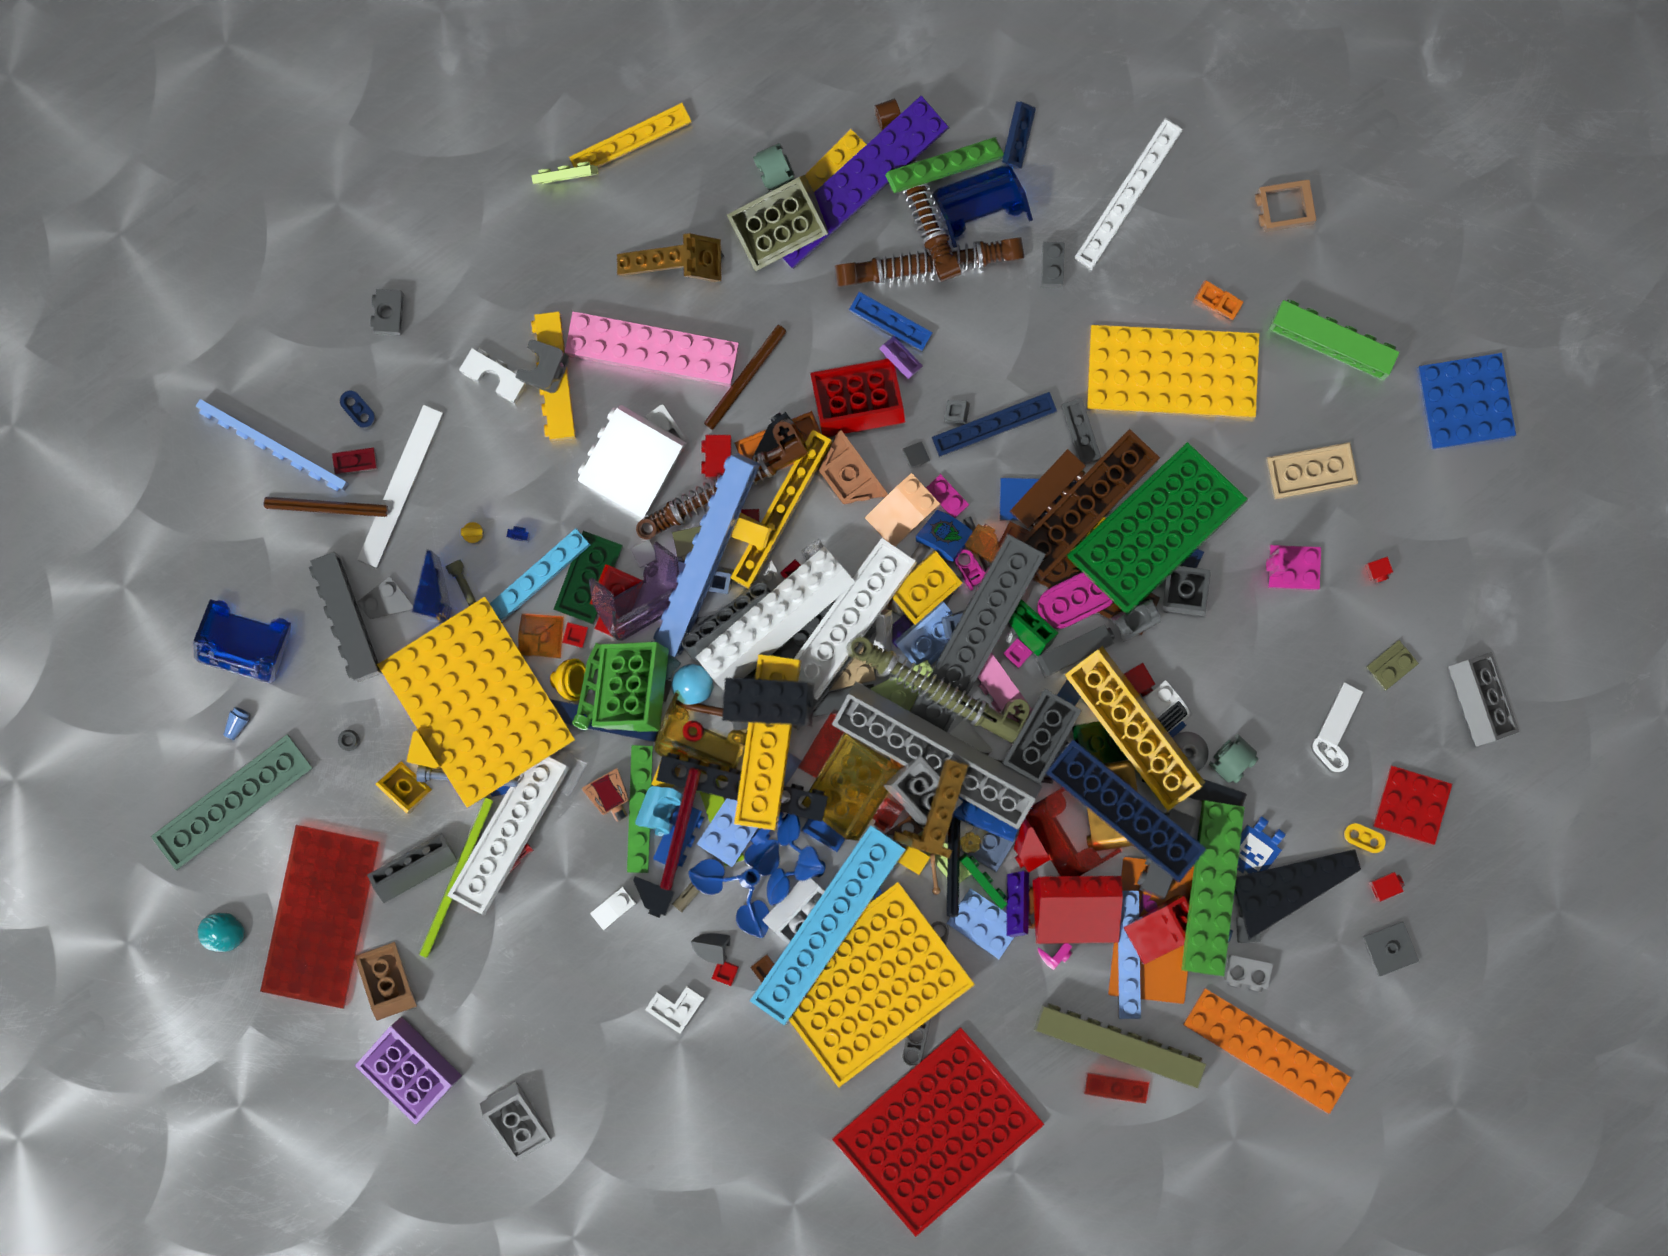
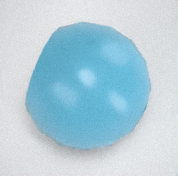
M687 664L674 674L672 690L676 699L685 705L700 703L711 696L713 679L703 666Z

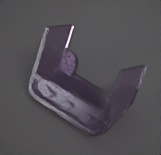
M658 542L654 543L656 560L647 564L644 568V580L613 597V593L594 578L589 579L592 604L610 634L619 641L630 637L661 619L663 612L669 608L671 603L669 601L671 593L678 586L677 578L680 574L678 557Z

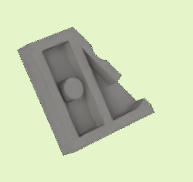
M390 576L356 602L369 619L415 609L414 605Z

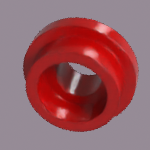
M692 720L683 726L682 733L686 740L695 742L701 739L704 729L698 721ZM691 727L696 728L697 732L695 735L689 733Z

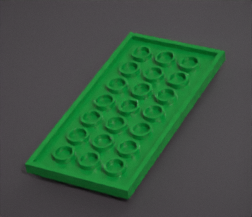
M1187 442L1067 555V558L1128 615L1248 501V498Z

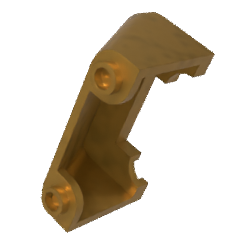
M1129 760L1104 764L1138 792L1134 766ZM1087 807L1090 835H1087L1086 839L1087 846L1092 848V852L1134 846Z

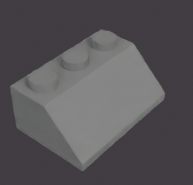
M918 756L897 771L884 784V787L924 830L940 777L921 756ZM959 797L954 811L963 803Z

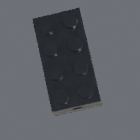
M725 678L722 720L729 722L812 726L815 683Z

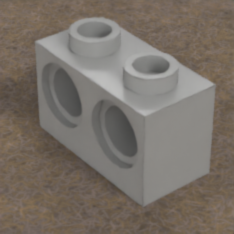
M1229 955L1224 980H1228V985L1241 988L1242 984L1250 985V990L1262 992L1263 988L1268 989L1273 964ZM1239 965L1243 969V974L1241 977L1235 978L1232 970L1235 966ZM1257 970H1261L1264 974L1261 982H1256L1253 979V974Z

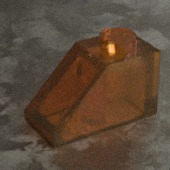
M978 524L965 543L966 548L991 563L1000 548L998 537L994 534L996 530L987 524L984 526Z

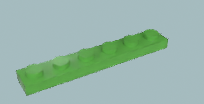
M996 137L888 171L885 176L893 192L897 193L1002 159L1004 153Z
M631 746L627 872L649 873L650 828L639 827L635 824L646 793L652 786L653 746Z

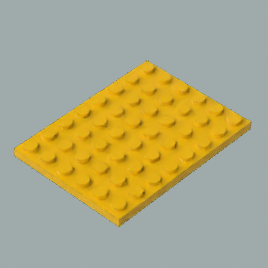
M486 597L481 598L377 664L466 808L474 805L575 741V738Z
M897 882L869 903L789 1021L838 1088H840L971 989L975 983L901 884Z

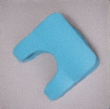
M651 786L646 793L635 824L639 827L656 828L655 835L657 836L669 834L673 826L669 822L672 811L678 805H681L683 794L669 787Z

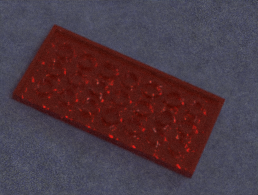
M300 825L295 826L260 992L342 1009L345 1008L371 886L367 875L374 871L380 842Z

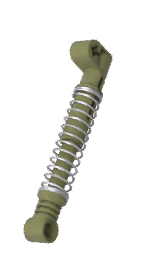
M865 637L853 638L847 644V653L850 657L862 662L866 661V664H870L871 667L875 666V669H877L878 674L885 677L890 674V681L897 677L898 685L904 682V688L906 689L911 686L912 693L919 689L918 695L920 697L926 693L927 701L932 699L934 705L939 703L940 708L946 707L948 712L954 711L955 716L961 715L962 720L968 719L970 724L981 726L1010 743L1015 741L1029 715V705L1025 700H1010L1000 713L990 708L986 701H980V698L977 700L972 698L973 694L968 696L965 694V690L963 692L959 691L958 686L956 688L952 687L951 682L946 684L943 682L944 678L938 679L935 682L936 674L932 680L927 678L929 670L925 675L920 674L922 666L917 672L913 670L915 663H912L910 668L905 666L908 661L907 659L904 660L903 664L898 662L900 655L897 656V653L892 650L883 651L881 647L878 649L877 645L874 646ZM857 642H860L864 647L861 654L855 651V644ZM1014 706H1019L1018 710L1020 711V713L1015 714L1016 710L1013 709ZM1007 714H1015L1013 717L1018 719V722L1008 718Z

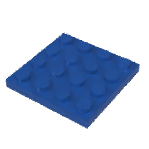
M1502 353L1418 366L1432 450L1516 436Z

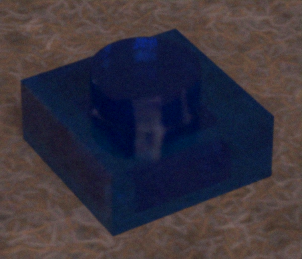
M514 526L513 530L508 529L506 537L511 540L529 543L530 533L526 532V528Z

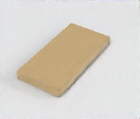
M1350 442L1267 458L1274 499L1358 484Z

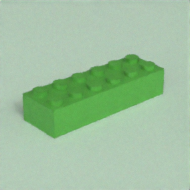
M1283 300L1278 306L1269 326L1270 330L1381 380H1385L1390 375L1400 353L1395 350L1396 347L1389 343H1384L1383 345L1376 342L1377 339L1369 334L1364 336L1356 333L1357 329L1348 325L1345 327L1338 325V321L1331 317H1326V319L1318 316L1319 313L1311 308L1306 310L1298 307L1299 303L1293 300Z

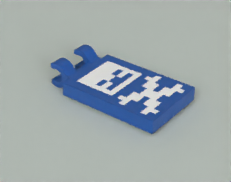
M1263 817L1259 818L1253 828L1246 825L1241 833L1236 877L1268 870L1282 851L1277 845L1286 834L1278 829L1273 837L1270 838L1262 832L1269 822Z

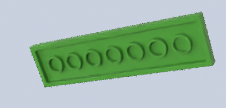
M1202 801L1197 841L1207 850L1194 864L1181 971L1224 976L1245 809L1243 806Z

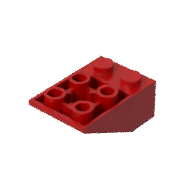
M1174 896L1123 927L1143 964L1185 944L1189 904L1185 896Z

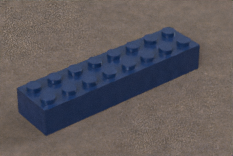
M1074 740L1069 743L1046 772L1047 775L1178 882H1181L1207 850Z

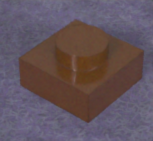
M765 955L750 968L759 980L763 982L775 964L768 955Z

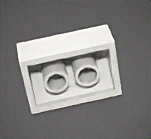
M811 878L806 881H799L788 892L786 898L778 903L762 921L783 941L789 944L825 891Z

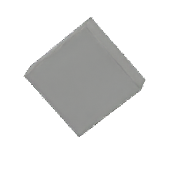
M650 540L631 548L640 568L659 559Z

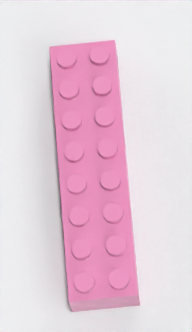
M572 312L565 354L579 359L731 387L739 343Z

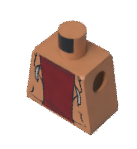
M617 768L582 787L584 793L602 815L612 812L617 822L628 816L622 805L630 800Z

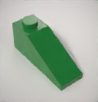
M1022 599L1009 620L1022 643L1037 656H1040L1052 645L1059 633Z

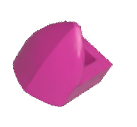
M1068 943L1062 944L1053 957H1050L1040 948H1038V952L1043 961L1054 970L1061 961L1065 963L1072 955L1070 951L1072 946Z

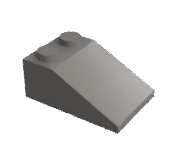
M517 1082L480 1103L482 1116L514 1162L551 1141L549 1134Z

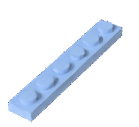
M1122 891L1123 899L1118 942L1119 1019H1141L1140 958L1123 928L1139 918V891Z

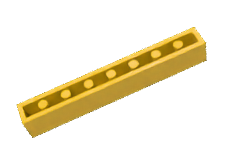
M814 430L811 431L805 442L809 449V454L794 462L761 521L762 524L771 528L766 548L749 544L730 577L734 582L747 589L754 585L832 444L831 439Z

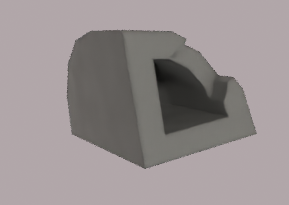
M716 933L702 934L695 937L691 944L696 954L702 959L724 965L727 956L724 954L725 947L730 946V936Z

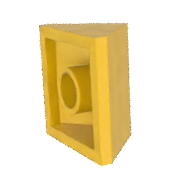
M414 731L406 762L439 770L442 769L419 731Z
M402 761L375 784L408 814L432 790L426 783L417 782V775Z

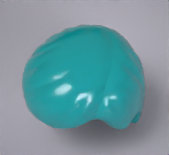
M213 913L201 920L197 933L200 943L206 949L216 952H228L240 945L243 941L245 930L241 922L232 914Z

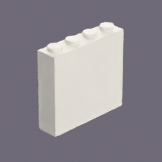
M620 405L610 411L607 417L610 421L607 427L603 426L597 436L600 438L597 445L593 444L589 450L588 455L590 458L587 463L584 462L578 471L581 474L578 481L644 518L648 515L687 442Z

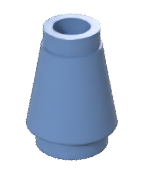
M234 707L233 711L229 713L223 735L235 740L249 721L248 717L250 714L241 708Z

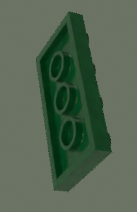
M583 531L582 535L590 543V546L571 562L553 610L594 625L600 608L590 604L605 564L615 568L623 545Z

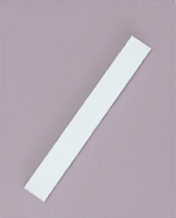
M1167 118L1164 119L1076 254V260L1093 269L1183 130L1181 127Z
M423 405L381 505L388 506L387 517H375L357 560L378 568L442 419V412Z

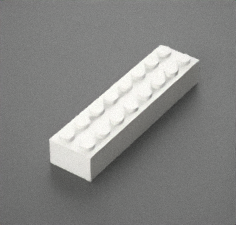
M824 546L699 653L696 659L724 691L725 678L744 679L757 667L758 654L772 655L852 586L855 581Z

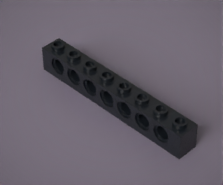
M667 753V756H662L656 781L685 788L690 768H697L707 773V780L698 783L697 791L738 800L739 791L737 790V783L741 779V770L730 768L729 772L721 770V765L709 763L707 767L700 765L701 761L697 759L679 760L680 755ZM683 765L686 767L687 773L684 777H678L675 774L676 766ZM719 775L727 777L728 784L726 787L721 788L716 784V779ZM793 783L791 787L783 786V791L789 792L790 800L787 803L781 802L780 812L822 822L828 796H824L825 791L812 788V792L803 790L804 786ZM801 796H808L811 799V805L808 808H802L799 805L798 801Z

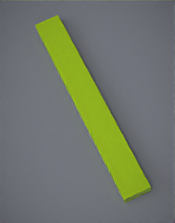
M487 797L483 799L419 951L420 956L427 958L452 901V898L447 895L469 859L493 803V800Z

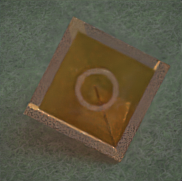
M521 614L518 649L522 656L561 659L564 617Z

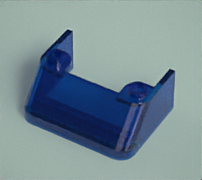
M1000 166L940 187L933 192L936 207H938L941 221L944 222V229L949 234V240L953 248L957 247L955 237L962 235L966 230L965 223L1004 210L1006 214L1011 216H1018L1024 212L1029 222L1033 220L1026 193L1011 166Z

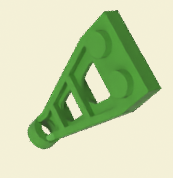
M598 643L595 644L587 660L578 710L572 721L574 726L582 730L588 729L593 718L594 705L587 703L586 697L590 689L596 691V684H594L593 678L595 671L599 668L601 645Z

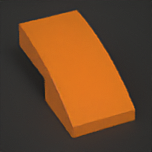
M1207 280L1203 282L1194 298L1231 320H1234L1243 304L1242 300L1227 291L1221 290Z

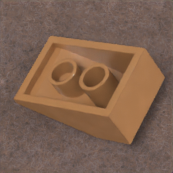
M395 942L355 956L371 1010L377 1021L417 1007Z

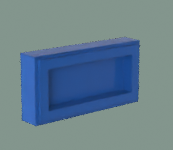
M808 818L801 829L838 852L848 836L847 833L824 819L821 822Z

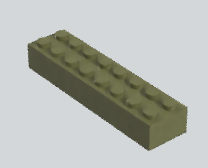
M1050 1003L1047 1004V1007L1042 1005L1034 1027L1035 1031L1195 1088L1199 1087L1206 1064L1202 1062L1203 1058L1190 1053L1188 1057L1181 1055V1050L1168 1046V1049L1161 1048L1162 1043L1148 1039V1042L1141 1041L1142 1036L1131 1032L1124 1035L1121 1033L1122 1029L1109 1024L1107 1028L1102 1027V1022L1089 1017L1087 1021L1080 1019V1014L1069 1010L1065 1014L1060 1012V1007Z

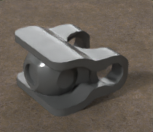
M531 339L527 348L539 355V364L531 371L519 369L515 377L523 383L549 393H555L569 363V356L559 348Z
M1149 598L1144 599L1128 615L1122 611L1110 618L1119 627L1123 642L1161 622V616L1153 601Z

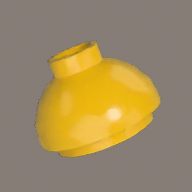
M575 658L567 659L557 667L556 671L552 672L550 676L551 686L556 688L557 692L564 699L570 701L580 700L586 669L584 663Z

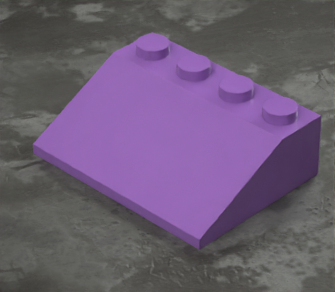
M402 1017L384 1032L355 1065L415 1125L462 1077Z

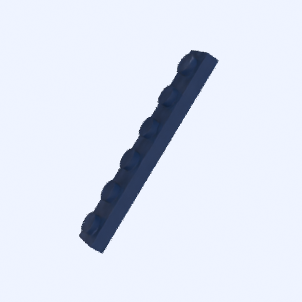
M1050 392L933 436L932 441L938 456L942 457L1056 413L1057 409Z

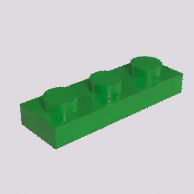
M964 853L960 857L961 863L1002 910L1008 905L1004 900L1007 896L999 887L995 890L990 884L993 882L992 878L986 871L981 873L977 868L980 865L972 855L968 857Z

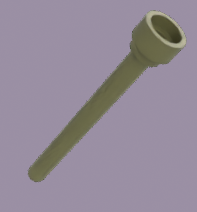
M461 559L445 566L448 573L456 578L468 605L474 604L476 600L463 575L464 565Z

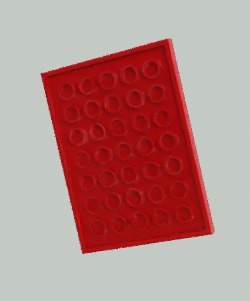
M960 1027L833 1137L832 1140L916 1237L1045 1124Z

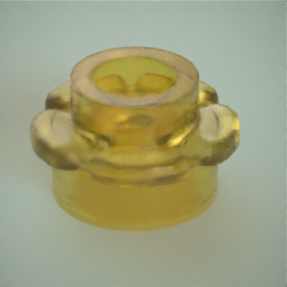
M968 832L965 836L961 837L960 845L964 852L975 853L979 850L981 839L978 835Z

